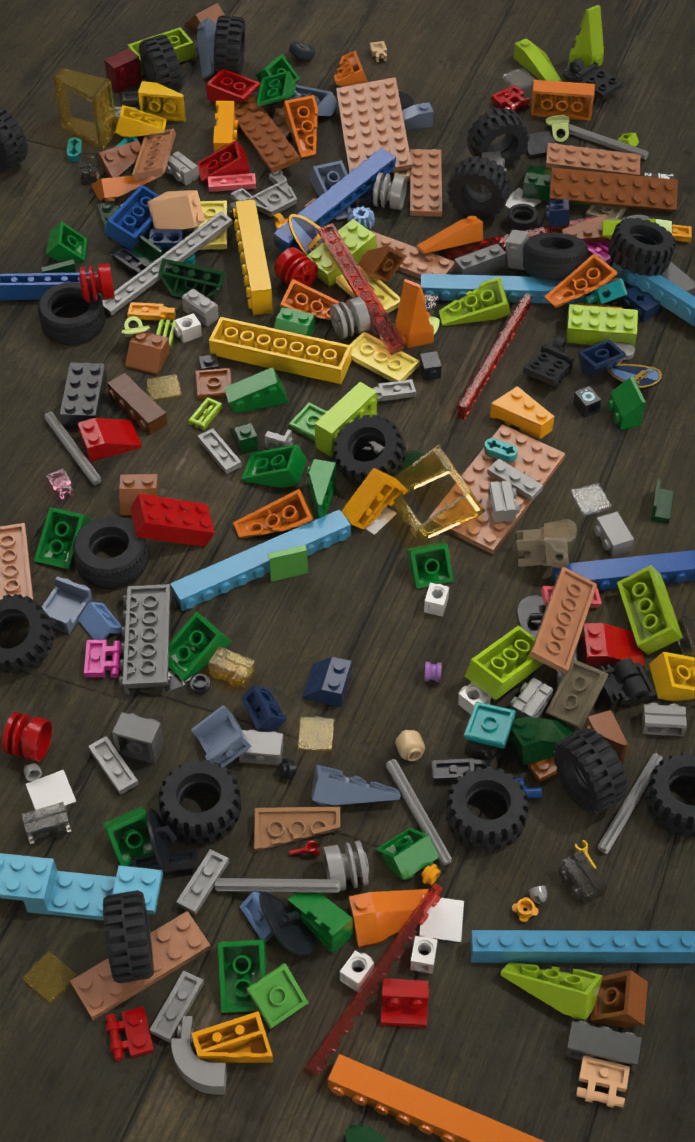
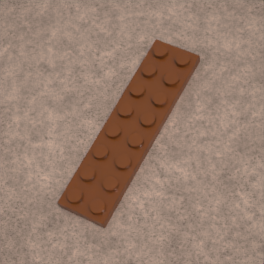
M250 95L243 102H234L235 119L238 120V127L272 173L301 161L300 156L263 107H257V99L254 95Z
M551 168L549 200L569 198V202L676 212L678 180Z

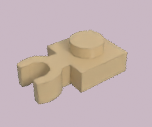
M384 41L370 43V50L372 56H376V62H379V58L387 61V48Z

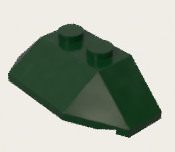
M162 258L158 273L172 296L182 298L191 289H195L208 299L222 289L226 274L223 271Z

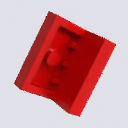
M383 978L381 1026L427 1028L428 981Z

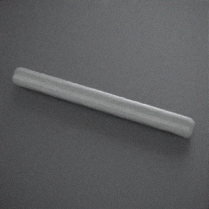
M568 124L569 134L622 153L641 155L640 159L643 160L648 158L649 152Z
M51 411L45 413V420L92 485L100 484L101 477L54 413Z
M657 753L652 754L598 844L599 851L607 854L646 790L653 769L663 759L661 755Z
M392 759L388 761L386 767L422 832L430 836L439 856L437 859L442 866L450 864L452 858L397 760Z
M217 878L216 882H214L216 891L338 893L341 889L340 880Z

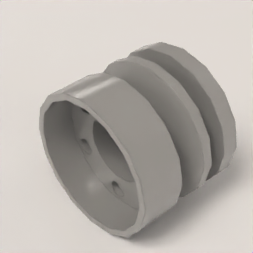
M379 172L373 187L374 206L379 207L381 203V207L385 208L389 201L391 209L402 210L406 195L407 177L395 175L391 182L390 174H386L384 179V173Z
M361 297L349 299L346 304L339 302L330 306L331 322L340 339L353 336L354 332L360 334L370 330V316Z
M360 840L354 841V852H352L349 842L345 843V853L341 854L338 845L323 847L327 879L340 880V891L346 890V880L350 879L353 888H358L357 878L360 879L362 887L369 885L368 859Z

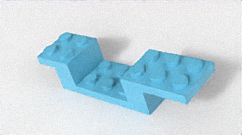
M0 853V898L23 901L29 913L103 920V899L107 895L139 890L144 894L147 914L155 915L163 876L162 870L118 866L116 877L57 871L54 859Z

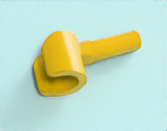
M582 840L583 848H579L575 843V854L583 857L591 870L594 871L596 866L589 857L588 843Z

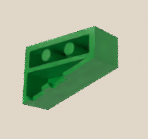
M273 367L225 387L228 403L235 413L289 403L286 390Z
M296 892L288 899V908L292 911H299L301 921L332 954L353 938V918L322 895V893Z

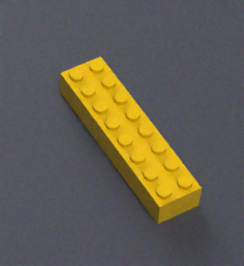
M255 200L236 201V208L233 209L234 228L237 231V242H239L238 251L241 253L240 263L243 264L242 274L245 275L243 276L244 286H248L245 288L246 297H250V299H247L248 309H252L253 316L273 314L272 289Z
M220 317L209 339L210 355L216 354L217 357L266 368L273 367L275 370L342 384L352 361L351 345Z

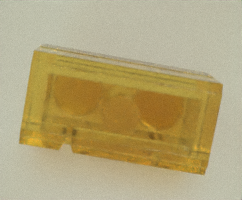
M218 647L208 664L209 673L212 677L227 680L235 687L241 686L245 688L256 670L254 660L223 647Z

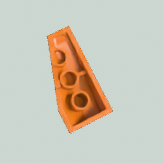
M356 50L342 56L339 63L340 68H337V74L334 75L336 84L345 87L367 83L368 80Z
M314 95L284 101L283 112L300 158L316 156L318 107Z
M133 176L103 178L92 183V188L99 200H105L108 203L114 202L116 198L158 177L151 176L145 180H134Z
M468 216L467 219H462L417 245V248L425 254L483 241V222L476 216Z
M593 254L544 298L555 308L560 307L604 286L618 273L596 254Z
M407 279L403 283L394 327V342L407 348L432 344L434 341V327L429 322L430 314L426 311L424 305L426 301L422 287Z
M298 489L233 522L239 538L242 539L296 529L312 521L313 513L307 499L301 490Z
M435 890L382 891L349 896V911L353 918V928L358 948L381 944L395 933L399 934L404 931V928L420 922L423 895L436 897Z

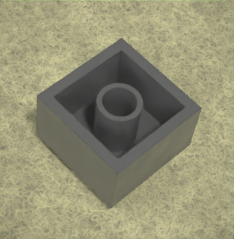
M121 712L112 732L119 755L156 765L164 747L161 723L152 718L139 717L134 713L127 714Z

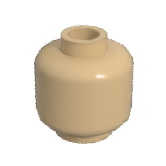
M404 730L396 738L395 744L401 758L416 761L422 757L425 751V744L417 731Z

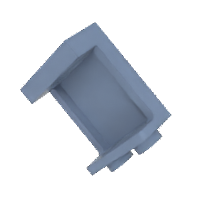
M57 576L55 578L56 586L42 608L49 615L54 629L70 635L78 623V618L93 599L91 590L86 585H79L67 578Z
M224 705L191 729L207 754L205 755L206 759L212 764L214 762L220 763L221 768L228 765L251 747L234 715Z

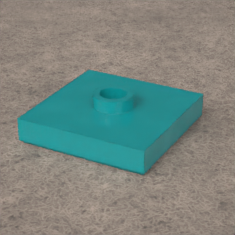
M476 701L464 733V739L504 749L516 716V710Z

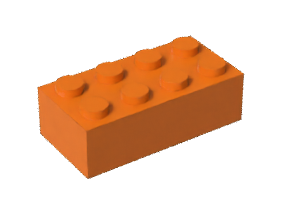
M534 80L530 116L551 117L566 115L569 116V119L591 121L595 84Z

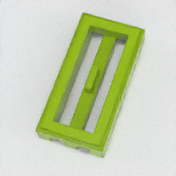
M160 319L156 335L161 336L163 327H165L163 336L167 337L169 327H172L169 335V346L171 349L175 336V320L172 323L170 320L164 322V319Z
M207 397L188 420L189 425L195 424L196 428L201 427V430H205L223 408L222 403Z

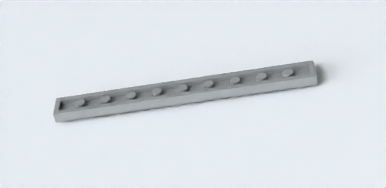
M219 212L114 291L115 299L102 300L104 310L111 316L161 279L158 273L162 258L178 262L185 261L233 224L232 219L223 212Z

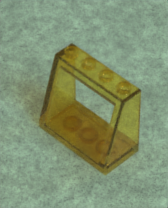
M60 68L54 74L53 82L62 128L98 148L105 149L116 134L117 127L111 80ZM67 89L92 102L95 123L71 117Z
M439 445L394 476L409 492L450 474L463 492L461 497L423 524L419 522L403 498V493L394 499L396 501L394 506L398 512L404 513L401 516L407 525L411 524L410 531L415 537L419 535L423 541L480 516L485 512V509Z

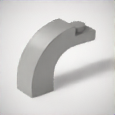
M183 1016L182 1024L178 1025L177 1038H171L172 1053L179 1074L191 1087L208 1094L225 1095L226 1063H209L195 1056L192 1051L193 1041L191 1035L194 1032L193 1017Z

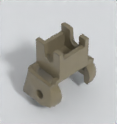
M563 519L544 523V527H540V529L516 531L518 556H525V558L518 559L519 567L543 565L560 569L569 566L567 542L574 540L577 536V526L574 521ZM556 555H563L560 559L556 557Z

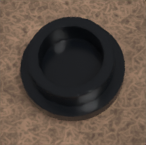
M204 674L195 675L190 682L191 689L195 693H204L209 690L211 685L209 678Z
M284 758L279 764V773L284 779H290L296 775L294 760Z

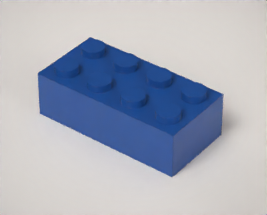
M141 185L107 220L104 234L132 251L139 243L138 236L142 235L145 237L150 229L154 227L148 201L159 195Z

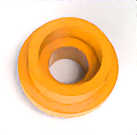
M436 864L428 865L422 872L421 876L423 877L422 882L424 884L433 885L438 879L441 871L437 869L438 866Z

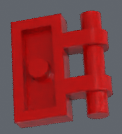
M516 85L491 95V101L499 108L505 106V108L516 111L518 108H524L530 103V98L524 99V92Z
M144 1006L122 1012L123 1021L120 1022L116 1021L115 1014L106 1016L107 1024L105 1027L107 1034L110 1035L111 1044L109 1047L115 1061L123 1060V1052L130 1050L131 1059L154 1053ZM126 1031V1041H120L119 1032Z

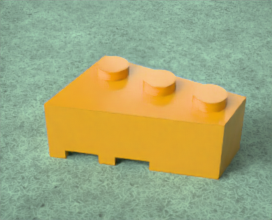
M216 101L214 152L237 139L238 120L235 119L234 101Z
M518 386L491 403L490 418L494 420L498 418L508 426L514 425L520 428L521 432L537 439H541L553 431L555 416Z
M373 468L341 512L352 525L364 530L381 515L380 511L388 504L392 506L395 503L393 500L401 493H407L408 490L396 478Z
M259 1011L191 1033L197 1057L202 1061L209 1063H273V1055Z

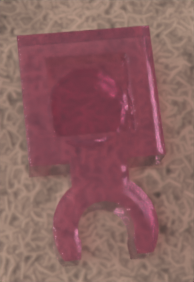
M64 469L46 475L53 491H59V496L62 500L65 499L64 493L66 492L70 493L71 496L74 495L71 481Z

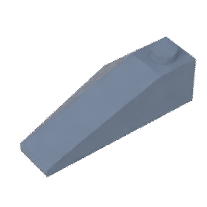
M209 18L203 22L201 21L197 27L202 79L204 80L214 74L216 23Z
M296 85L295 94L287 98V100L314 95L318 107V116H331L339 107L332 92Z
M430 102L416 104L402 110L406 131L433 127L434 111Z
M341 160L313 166L309 178L316 193L320 196L348 175ZM350 205L334 217L336 221L348 219V212L351 211Z
M316 765L311 797L312 801H315L318 805L327 806V804L342 805L400 800L399 789L377 782L367 784L365 780L361 779L362 777L355 775L349 778L342 775L343 771Z

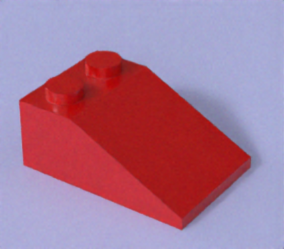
M222 69L206 84L207 99L215 103L216 101L243 102L260 86V82Z
M237 140L197 162L202 183H208V177L247 174L251 171L246 152Z
M93 418L78 422L80 438L90 462L142 448L131 420Z
M584 623L581 633L584 664L599 669L600 666L606 668L607 665L614 667L620 660L631 658L634 664L641 663L643 669H645L643 650L637 646L633 631L605 623Z

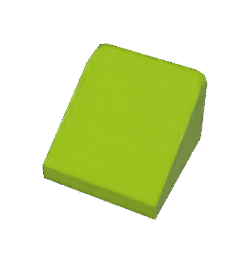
M636 133L622 134L617 140L635 147L639 143Z

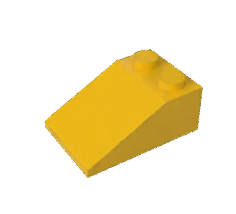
M142 81L138 91L140 111L145 110L170 121H186L184 96L159 83Z
M122 105L115 133L122 137L164 133L167 119Z
M662 652L649 664L658 699L669 701L695 699V657Z

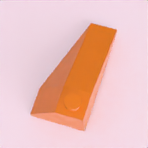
M292 279L280 306L314 314V317L331 320L330 306L338 304L339 301Z

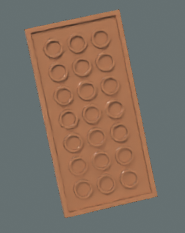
M396 77L336 88L349 172L357 168L364 160H367L374 152L381 148L396 156V168L392 172L412 169Z
M503 424L492 437L516 446L518 449L517 459L513 462L505 463L539 482L543 487L565 458L564 452ZM483 448L428 518V523L494 554L532 501L516 492L515 502L519 503L520 509L519 513L516 514V520L512 522H493L488 486L490 482H498V480L488 475L487 470L498 459L488 456Z

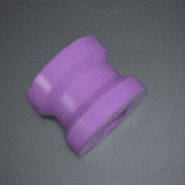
M426 662L424 682L435 680L437 683H440L442 663L431 664Z

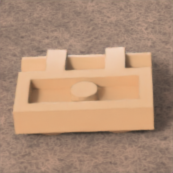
M583 1055L579 1081L588 1083L587 1089L577 1087L576 1097L585 1098V1101L591 1103L592 1101L605 1103L607 1107L611 1108L614 1106L623 1108L625 1098L616 1096V1091L626 1092L630 1066ZM595 1085L609 1088L608 1094L595 1091Z

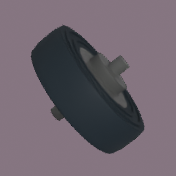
M293 41L290 43L289 52L298 57V59H313L315 50L307 45L306 42Z

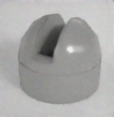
M31 763L24 767V775L28 781H35L42 775V771L36 763Z
M537 886L528 890L530 898L534 903L540 904V900L542 902L546 901L547 890L545 886Z

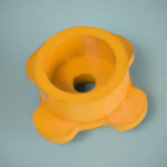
M525 897L512 906V911L518 914L521 922H527L530 917L538 915V908L535 907L530 898Z

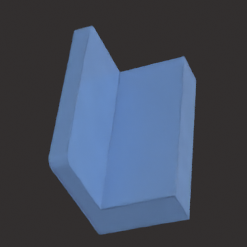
M89 602L78 618V621L94 640H105L109 633L120 634L122 632V625L103 603Z
M252 892L240 908L260 939L268 941L274 933L261 910L259 902L261 892Z

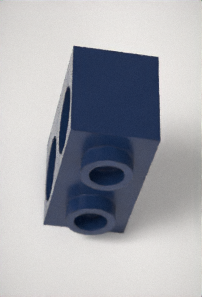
M569 198L550 199L549 205H546V221H550V226L569 225Z
M150 229L149 241L162 250V255L184 239L183 229Z
M252 686L241 698L257 730L275 732L287 720L269 688Z

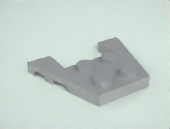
M282 170L269 174V179L275 185L253 196L243 188L231 193V199L235 201L255 200L257 211L271 217L297 204V198L292 188L288 185L286 177L283 176Z

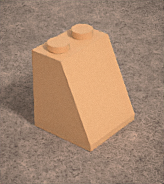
M197 190L168 191L148 201L154 229H188L197 227L205 222Z

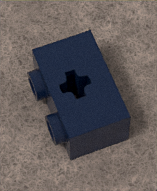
M635 285L626 290L627 295L621 297L620 304L624 309L638 310V318L642 322L649 320L659 312L661 302L655 300L651 294L641 291Z

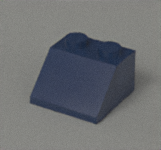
M609 339L578 352L581 370L589 377L597 375L606 369L613 368V366L620 364L626 357V353Z
M330 657L314 663L303 693V699L342 707L352 675V661Z

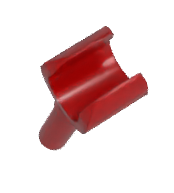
M310 840L306 843L305 847L289 851V855L309 853L313 857H317L321 852L315 848L320 847V845Z

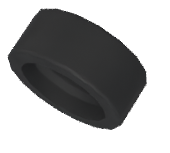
M516 204L509 208L507 225L511 230L531 232L537 226L538 212L533 206ZM526 216L530 218V220L521 221L515 219L514 217Z

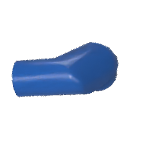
M515 779L516 782L520 781L522 783L523 790L527 792L528 799L542 798L541 787L528 788L524 785L523 779Z

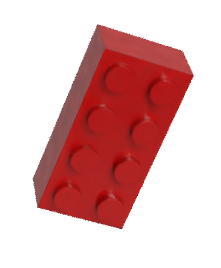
M139 493L130 507L135 534L138 538L206 547L215 533L208 504Z

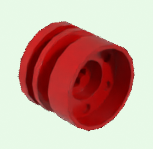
M294 247L282 252L274 265V275L288 286L292 279L310 287L318 274V265Z
M109 263L98 264L97 273H94L90 265V274H85L84 266L80 267L79 281L86 303L90 302V294L94 295L95 302L98 299V293L102 294L104 300L115 299Z
M19 712L12 713L3 732V752L17 757L23 755L25 759L42 761L47 754L52 739L53 727L51 720L36 716L31 718V715H23Z

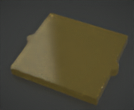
M176 374L146 379L148 385L147 393L150 394V398L154 402L182 397L180 391L181 384L178 383Z
M319 716L316 718L301 717L298 750H308L314 753L317 751L332 752L334 719L320 718Z
M48 951L37 963L33 964V968L22 980L51 1004L62 992L66 991V987L72 979L77 977V974Z

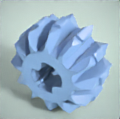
M357 206L356 209L351 208V211L348 212V222L354 219L368 230H371V227L374 226L375 218L370 208H364V206L359 208Z

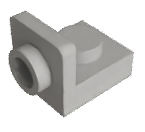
M288 429L284 436L267 431L265 434V448L267 449L293 445L292 430Z

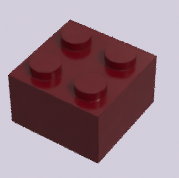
M128 48L104 60L108 86L115 92L120 93L142 82L139 56Z

